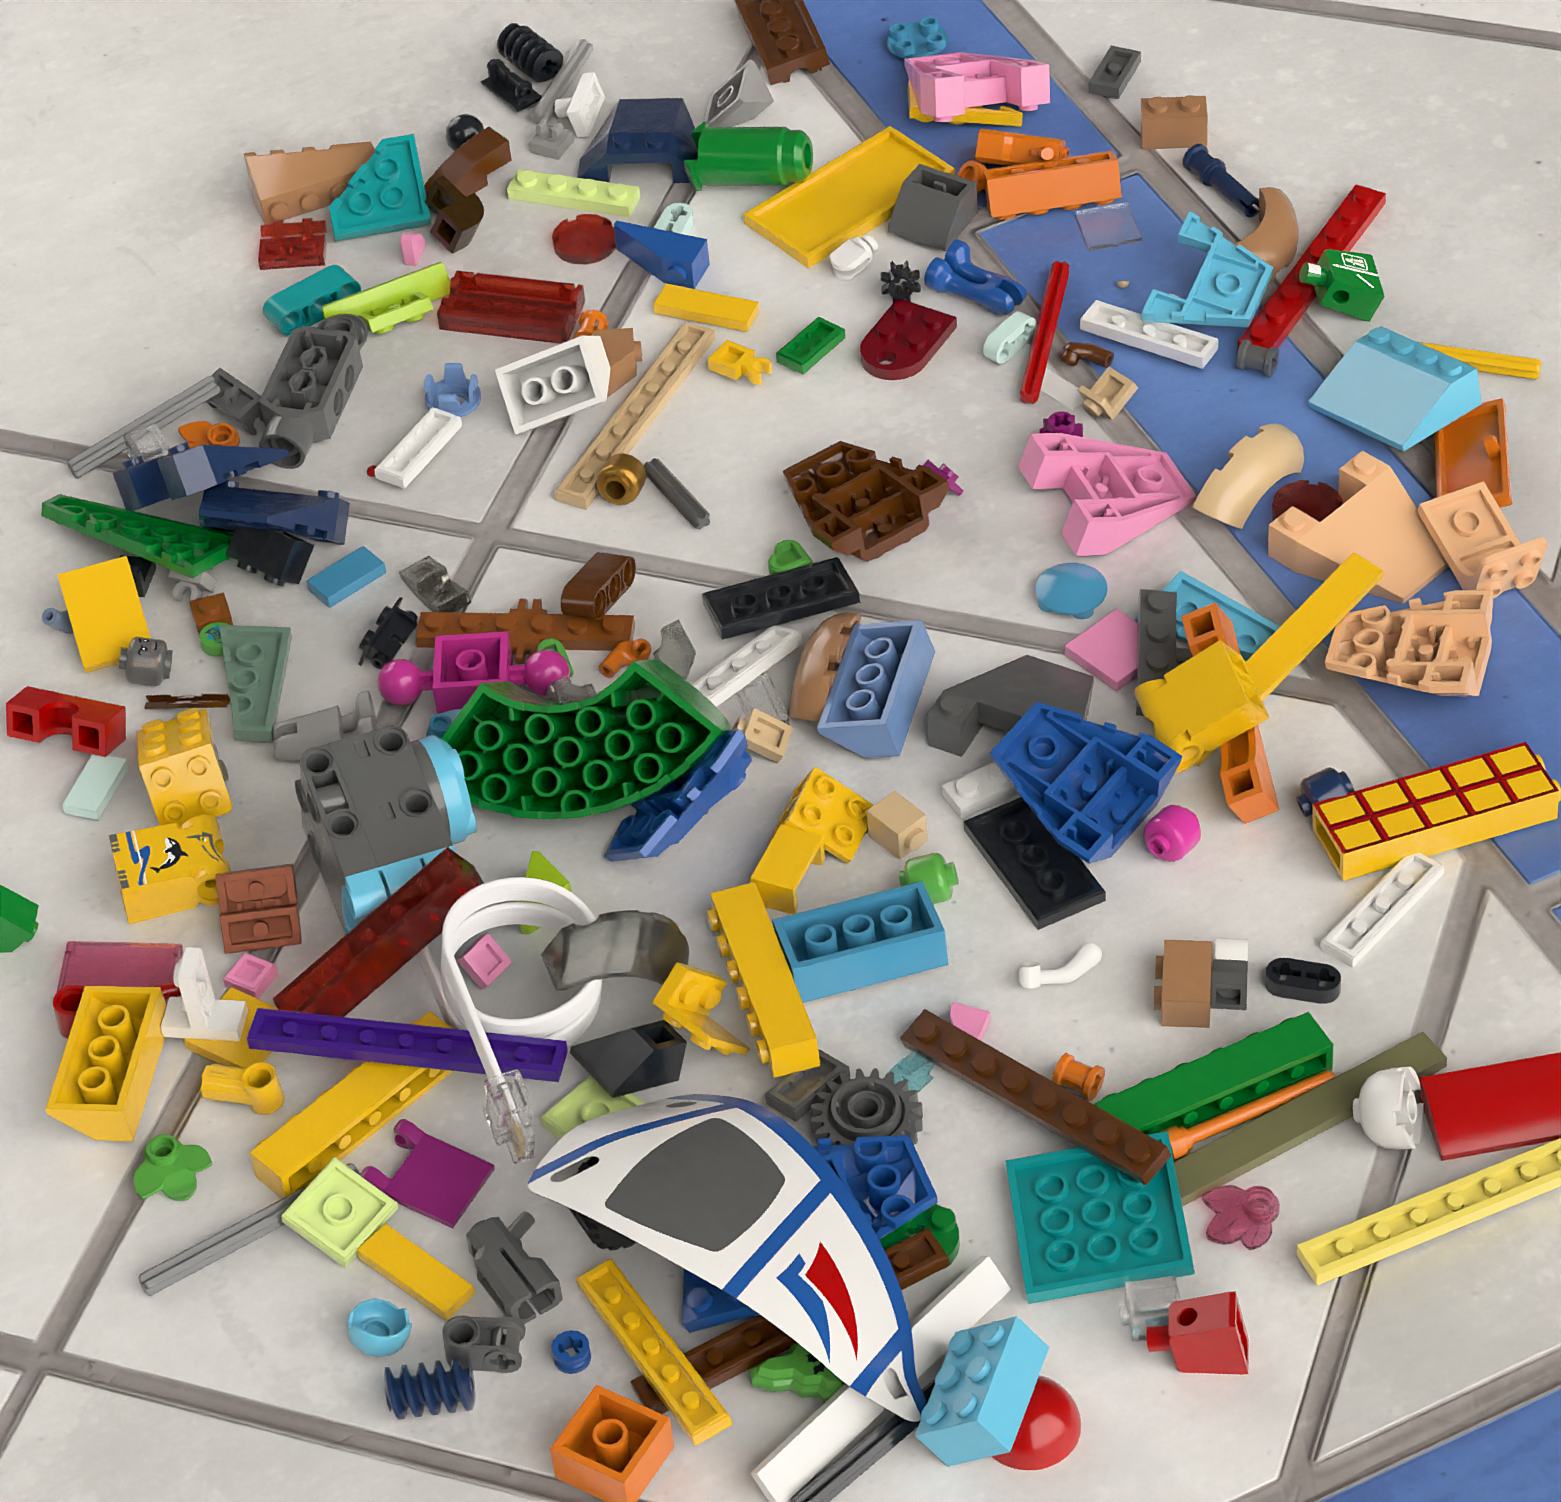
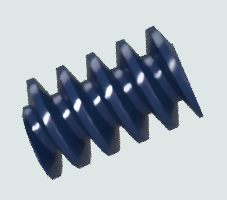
M470 1357L467 1369H462L457 1358L452 1359L450 1371H445L440 1360L435 1361L433 1373L430 1374L423 1362L418 1364L415 1376L411 1375L407 1365L401 1366L399 1378L394 1377L390 1367H385L384 1369L387 1405L389 1411L391 1412L392 1409L398 1420L405 1419L408 1406L414 1417H422L425 1404L432 1415H439L442 1402L449 1413L456 1412L459 1400L466 1411L473 1410L476 1392Z

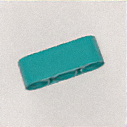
M331 265L269 297L264 303L263 314L281 333L290 336L294 329L305 326L310 327L323 320L324 317L321 311L323 305L361 291V286L342 267Z

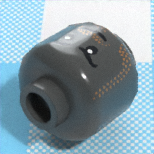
M134 637L130 641L129 648L121 647L119 669L126 670V679L130 683L159 686L164 678L169 679L173 650H167V644L164 640Z

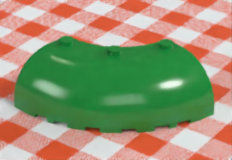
M661 660L633 661L619 678L598 692V694L573 703H559L537 697L521 689L511 681L481 682L441 739L446 741L452 749H455L460 757L471 803L486 810L509 814L514 817L552 820L581 818L610 812L636 803L664 789L692 769L730 728V725L721 711L707 697Z

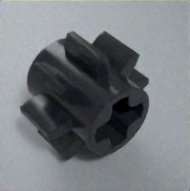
M907 260L903 265H896L892 261L890 262L891 269L889 272H881L880 280L886 283L881 287L882 295L889 293L892 296L893 303L896 299L911 302V294L921 291V285L915 282L920 278V271H911ZM900 279H905V280H906V281H903V282L901 283V285H896V284H895V283H899V282H900Z

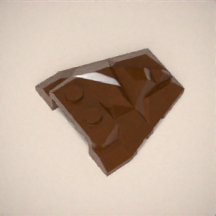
M839 441L783 470L784 479L812 535L833 551L845 555L851 554L866 562L879 558L889 550L907 543L912 538L925 532L930 524L928 512L941 505L950 489L948 480L929 467L919 464L915 470L903 467L902 459L893 456L889 459L890 463L876 459L875 451L843 441Z

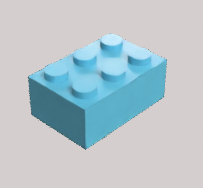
M1017 1316L955 1332V1335L949 1342V1350L941 1370L935 1377L934 1388L927 1405L922 1410L921 1421L915 1437L948 1467L1008 1453L1012 1449L1049 1350V1346Z

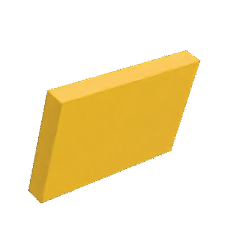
M127 556L57 574L85 673L118 665L121 647L129 648L132 638H151Z

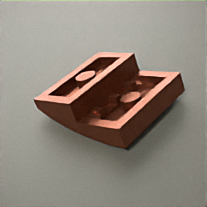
M293 864L216 874L221 912L219 917L225 954L302 944Z

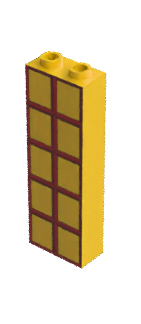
M1522 742L1350 792L1344 796L1313 803L1312 831L1342 881L1394 867L1401 859L1413 854L1422 853L1428 857L1557 819L1558 803L1561 801V788L1557 780L1551 779L1546 772L1540 755H1535L1527 742Z

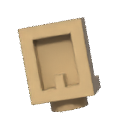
M753 708L744 719L741 717L737 719L732 730L739 729L745 734L748 744L747 749L778 763L784 756L793 727Z

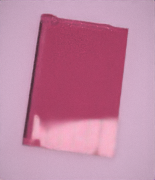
M68 941L57 992L70 985H80L83 987H152L174 982V969L183 954L182 944Z

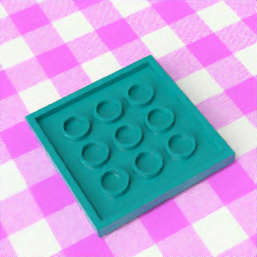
M1168 1131L1148 1134V1136L1166 1145L1171 1156L1146 1186L1079 1147L1005 1160L1028 1304L1195 1274Z

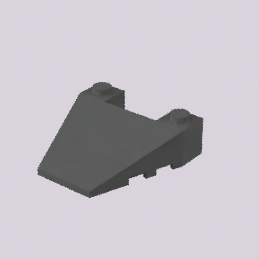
M1030 655L1020 657L943 690L927 714L928 745L962 757L984 724L1009 732L1036 702L1080 714L1083 720H1087L1094 676Z

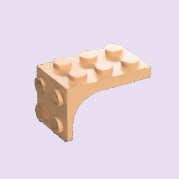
M1484 481L1419 504L1417 511L1463 590H1492L1494 599L1504 591L1515 587L1517 589L1525 588L1536 580L1548 547L1546 539L1540 537L1521 544Z

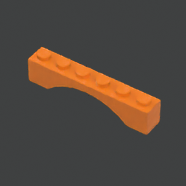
M1216 602L1181 616L1188 646L1193 656L1219 640L1240 654L1233 622ZM1256 725L1220 746V777L1227 806L1244 824L1280 810L1259 726Z

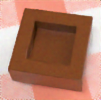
M224 592L189 601L198 634H200L205 626L211 623L223 622L233 625Z

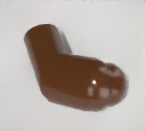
M1069 342L1063 347L1064 352L1060 356L1061 361L1070 366H1076L1079 358H1083L1108 368L1113 361L1114 353L1092 343Z

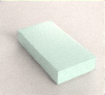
M92 754L62 804L64 813L99 820L129 769L127 759L110 755L103 757Z

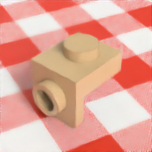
M1108 367L1091 389L1081 385L1077 391L1085 400L1082 403L1085 409L1097 417L1102 413L1113 420L1137 391L1138 387L1132 380Z

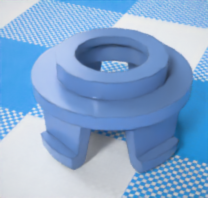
M446 363L444 379L437 383L434 382L431 374H427L424 379V391H427L425 403L428 410L434 407L456 416L464 417L476 410L481 402V391L478 386L477 376L472 374L470 380L466 379L461 363ZM457 397H462L466 401L460 404Z

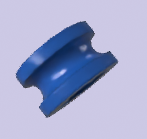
M573 1330L564 1331L553 1340L551 1347L554 1364L558 1370L563 1373L574 1374L585 1370L590 1364L591 1352L589 1341L583 1333ZM573 1348L578 1354L570 1356L565 1350Z

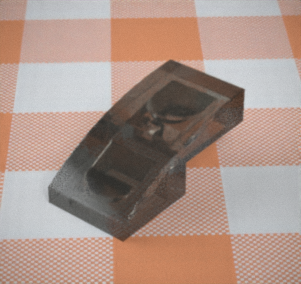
M426 556L399 571L401 579L432 612H455L471 603L468 591L450 580L446 567L430 556Z

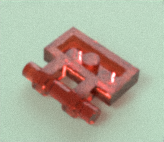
M303 218L302 222L284 223V220H275L273 224L260 226L262 238L272 237L260 239L258 256L260 270L325 266L327 247L325 234H315L327 233L326 220L313 221V218ZM293 235H302V236H297V237H286V236H293Z

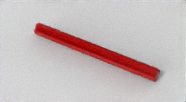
M1055 261L1051 265L1020 388V400L1024 404L1027 402L1034 404L1039 398L1070 273L1069 264L1065 261L1062 263Z

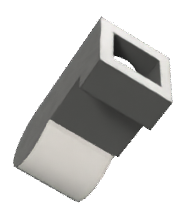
M1216 938L1215 960L1213 959L1211 975V1009L1247 1010L1248 939ZM1238 989L1240 994L1234 998H1225L1218 993V990Z

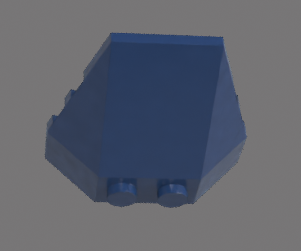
M683 98L620 99L581 157L577 178L610 182L612 164L671 163L673 183H691L686 176L684 160H698V151L691 135L695 126Z

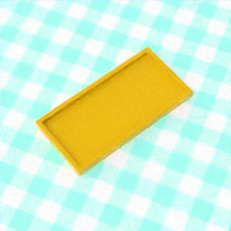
M889 126L812 172L803 182L792 184L743 214L744 224L809 269L830 256L833 251L848 239L861 237L891 219L902 183L919 164L955 175V168L895 128Z

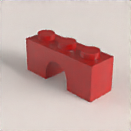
M26 686L6 702L7 736L40 743L51 735L68 734L72 735V750L106 757L126 740V707Z

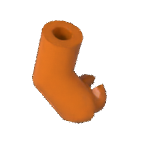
M645 639L619 643L599 665L600 672L604 676L612 678L623 666L631 665L633 661L648 660L651 653L650 643Z

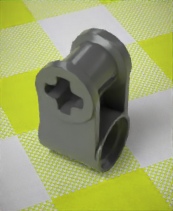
M455 1316L444 1324L442 1330L446 1361L451 1367L452 1359L457 1358L462 1369H467L470 1357L473 1370L495 1371L499 1373L517 1371L522 1364L519 1346L520 1341L525 1336L526 1327L520 1320L508 1316L497 1318ZM503 1329H507L506 1334L503 1333ZM503 1355H506L507 1360H503Z

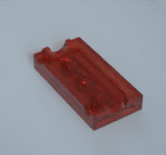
M457 270L454 277L450 280L449 297H442L441 305L437 311L439 330L562 344L569 341L585 304L584 287L581 284H578L575 288L573 283L484 273L474 274V272Z

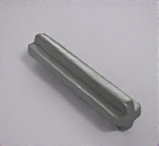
M653 458L650 462L644 464L646 476L695 529H701L703 526L709 525L710 513L659 459Z

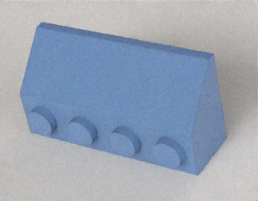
M922 620L854 625L817 726L819 734L865 758L900 756L936 652Z

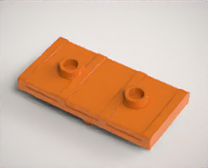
M1503 398L1483 402L1478 407L1434 433L1437 497L1484 481L1499 508L1512 505L1505 415L1506 405Z

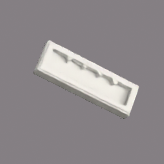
M432 407L374 469L376 479L405 489L462 427L461 417Z

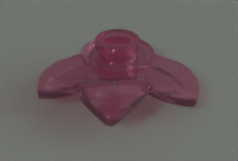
M1227 1185L1212 1189L1202 1195V1201L1205 1205L1216 1213L1206 1231V1238L1222 1245L1233 1244L1241 1240L1248 1250H1254L1263 1246L1272 1235L1271 1223L1279 1215L1280 1204L1278 1198L1269 1188L1253 1186L1245 1191L1237 1186Z

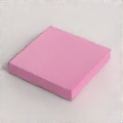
M1115 609L1066 644L1065 655L1118 691L1137 677L1138 623L1120 610Z

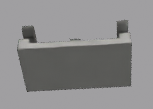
M219 368L211 376L217 382L221 392L206 401V403L212 408H219L239 423H242L247 432L256 435L257 430L254 428L255 420L260 417V420L264 423L259 404L261 395Z

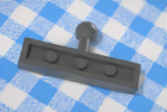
M1140 589L1138 597L1137 686L1147 681L1164 679L1166 673L1176 668V662L1184 663L1193 657L1190 649L1176 648L1177 592ZM1136 699V715L1144 716Z

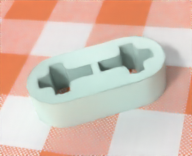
M685 203L671 204L664 209L654 228L689 235L694 226L693 210Z
M1020 311L1013 313L987 337L983 347L984 356L998 364L1007 362L1031 340L1036 329V320Z

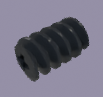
M511 23L499 35L497 40L498 52L533 81L546 82L552 79L562 67V53L530 27Z

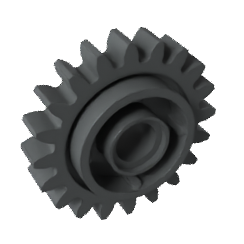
M859 1068L856 1070L855 1079H850L848 1075L841 1073L840 1085L827 1081L828 1093H816L817 1104L811 1105L812 1118L810 1119L812 1133L815 1134L817 1146L818 1139L831 1138L832 1145H854L857 1137L909 1135L913 1144H917V1132L923 1130L922 1102H918L917 1091H908V1081L906 1079L895 1084L894 1072L888 1073L881 1079L879 1078L878 1068H874L869 1077H865L863 1071Z

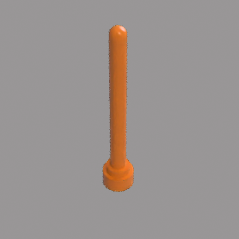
M1326 1070L1188 1129L1183 1126L1180 1128L1171 1126L1159 1132L1168 1131L1173 1160L1176 1161L1187 1156L1188 1151L1193 1149V1144L1266 1114L1335 1078V1074L1332 1071Z

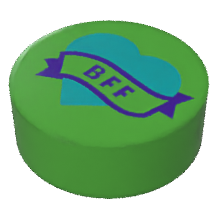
M215 622L201 630L199 638L203 652L210 656H223L219 625L229 624Z

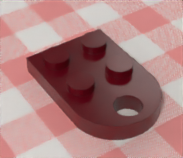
M896 299L861 342L860 358L863 368L870 375L884 380H901L916 375L928 364L957 328V317L907 300ZM883 361L892 362L890 364H880Z

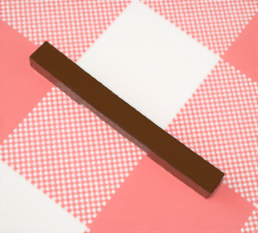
M201 694L202 696L146 695L149 702H146L144 708H227L231 699L228 694Z

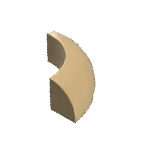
M1267 424L1259 427V434L1253 438L1243 437L1229 451L1230 460L1221 471L1215 468L1192 508L1221 522L1242 529L1255 505L1272 485L1289 474L1301 473L1304 453L1303 446L1297 435L1281 424Z

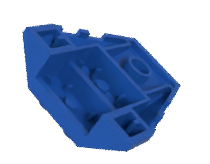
M1036 702L992 749L990 757L1058 844L1088 864L1111 858L1158 805L1182 760V755L1150 735L1140 732L1138 736L1116 730L1117 725L1105 722L1103 726L1083 720L1080 714Z

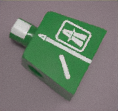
M1328 249L1323 252L1317 264L1305 262L1301 267L1299 274L1300 282L1314 285L1318 302L1324 307L1370 322L1385 297L1373 256L1370 254Z

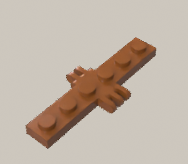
M519 599L518 608L510 609L509 613L421 612L415 638L418 648H435V636L508 631L511 652L516 654V664H525L526 654L531 656L537 652L540 642L548 638L559 640L565 650L612 651L621 642L633 641L635 620L634 615H604L601 619L595 620L564 614H547V609H542L541 599H533L532 609H528L527 599Z

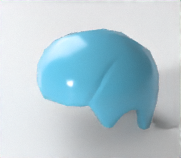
M374 1298L360 1302L350 1311L347 1332L351 1343L362 1354L384 1357L393 1355L404 1347L409 1338L412 1323L409 1321V1314L406 1308L398 1309L391 1302Z

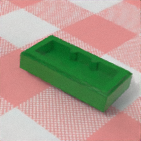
M818 316L776 353L777 363L804 375L846 338L845 329Z

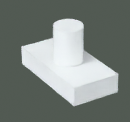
M595 73L582 74L573 97L556 99L555 101L557 117H569L578 138L590 135L605 99Z

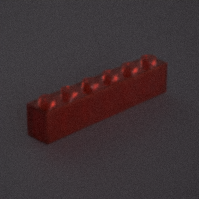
M449 847L444 849L272 999L277 1009L281 1011L345 1017L442 933L446 915L461 896L471 889L484 884L474 865Z

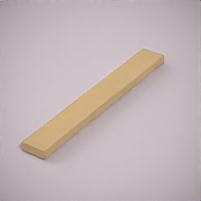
M684 322L555 490L556 501L587 510L599 494L596 484L597 477L607 459L615 454H629L715 341V330Z

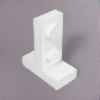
M186 947L181 963H177L174 969V984L180 988L181 997H169L160 1026L163 1037L240 1041L248 1014L246 1001L215 999L202 949Z

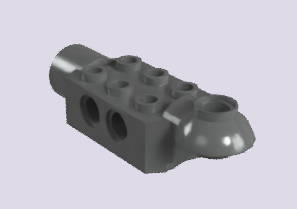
M338 314L328 317L317 328L305 326L292 330L259 400L266 426L259 442V448L287 449L289 456L272 464L286 469L298 468L304 463L312 443L331 439L363 368L360 349L367 340L369 329L366 322L359 316Z

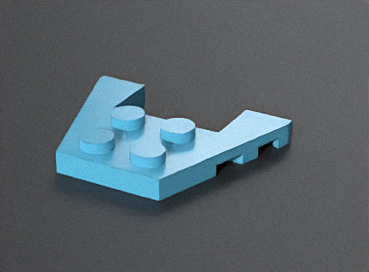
M1189 211L1178 234V243L1208 252L1206 259L1186 300L1152 289L1142 310L1141 320L1159 323L1249 327L1273 275V267L1242 245L1235 246L1223 237V232L1214 226L1210 229L1200 222L1198 215Z

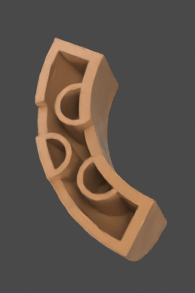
M1266 187L1259 188L1260 225L1249 236L1234 243V245H1242L1273 267L1270 284L1276 279V273L1283 267H1289L1297 252L1299 227L1295 210L1287 195L1281 189Z
M837 613L821 622L809 637L796 670L789 701L788 717L815 722L820 721L837 674L835 668L837 663H840L854 625L860 624L861 613Z

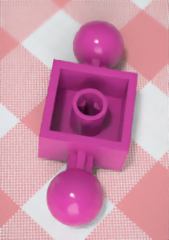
M508 631L435 636L433 670L421 671L415 663L409 660L395 659L388 662L380 670L377 686L381 696L387 702L398 706L413 703L419 698L422 691L433 690L438 714L449 710L463 709L481 682L511 681L515 685L526 684L532 692L540 696L556 695L568 684L570 668L566 659L560 653L553 650L537 651L527 659L525 665H513Z

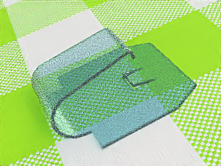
M914 1050L905 1059L900 1060L888 1073L894 1072L895 1084L906 1079L908 1081V1091L916 1090L918 1093L934 1078L929 1075L934 1063L926 1056Z

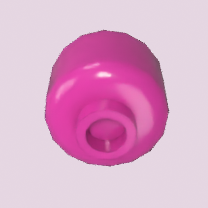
M1169 805L1162 808L1144 827V839L1149 851L1154 856L1168 862L1182 859L1197 845L1201 838L1198 818L1191 810L1179 805Z

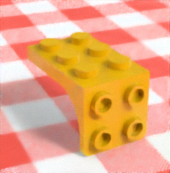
M197 708L184 710L177 714V718L163 722L161 719L153 720L142 725L141 730L136 731L138 765L159 825L178 823L182 826L194 816L207 814L217 817L232 810V801L214 747L212 725L207 708L200 711Z

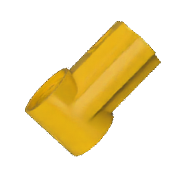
M257 1062L247 1068L212 1064L206 1065L203 1071L200 1089L203 1098L248 1104L251 1110L259 1115L275 1113L284 1104L285 1097L275 1068L269 1063Z

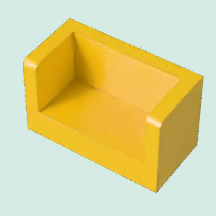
M780 824L750 877V882L756 883L765 907L792 915L796 913L798 909L797 887L811 863L821 866L825 860L823 835Z

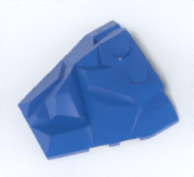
M739 729L726 731L710 751L687 773L664 789L636 803L630 804L637 811L635 815H629L621 821L604 857L610 862L658 857L670 845L678 844L703 815L708 814L709 809L731 791L737 789L745 780V771L752 762L751 756L745 752L748 747L745 734Z
M909 1135L857 1137L854 1145H832L831 1138L818 1139V1146H813L849 1190L879 1240L938 1203L936 1192Z

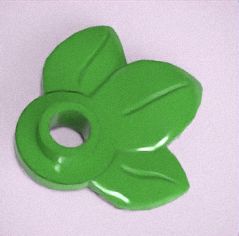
M157 1135L147 1143L144 1151L145 1162L134 1172V1187L141 1199L148 1198L162 1190L166 1197L174 1201L188 1200L197 1189L195 1173L201 1172L212 1165L210 1155L199 1145H182L180 1141L171 1135Z

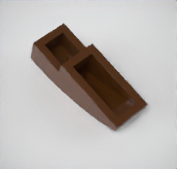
M487 127L473 136L449 156L424 185L426 198L435 179L443 175L466 197L488 186L487 175L512 161L509 140L491 127Z

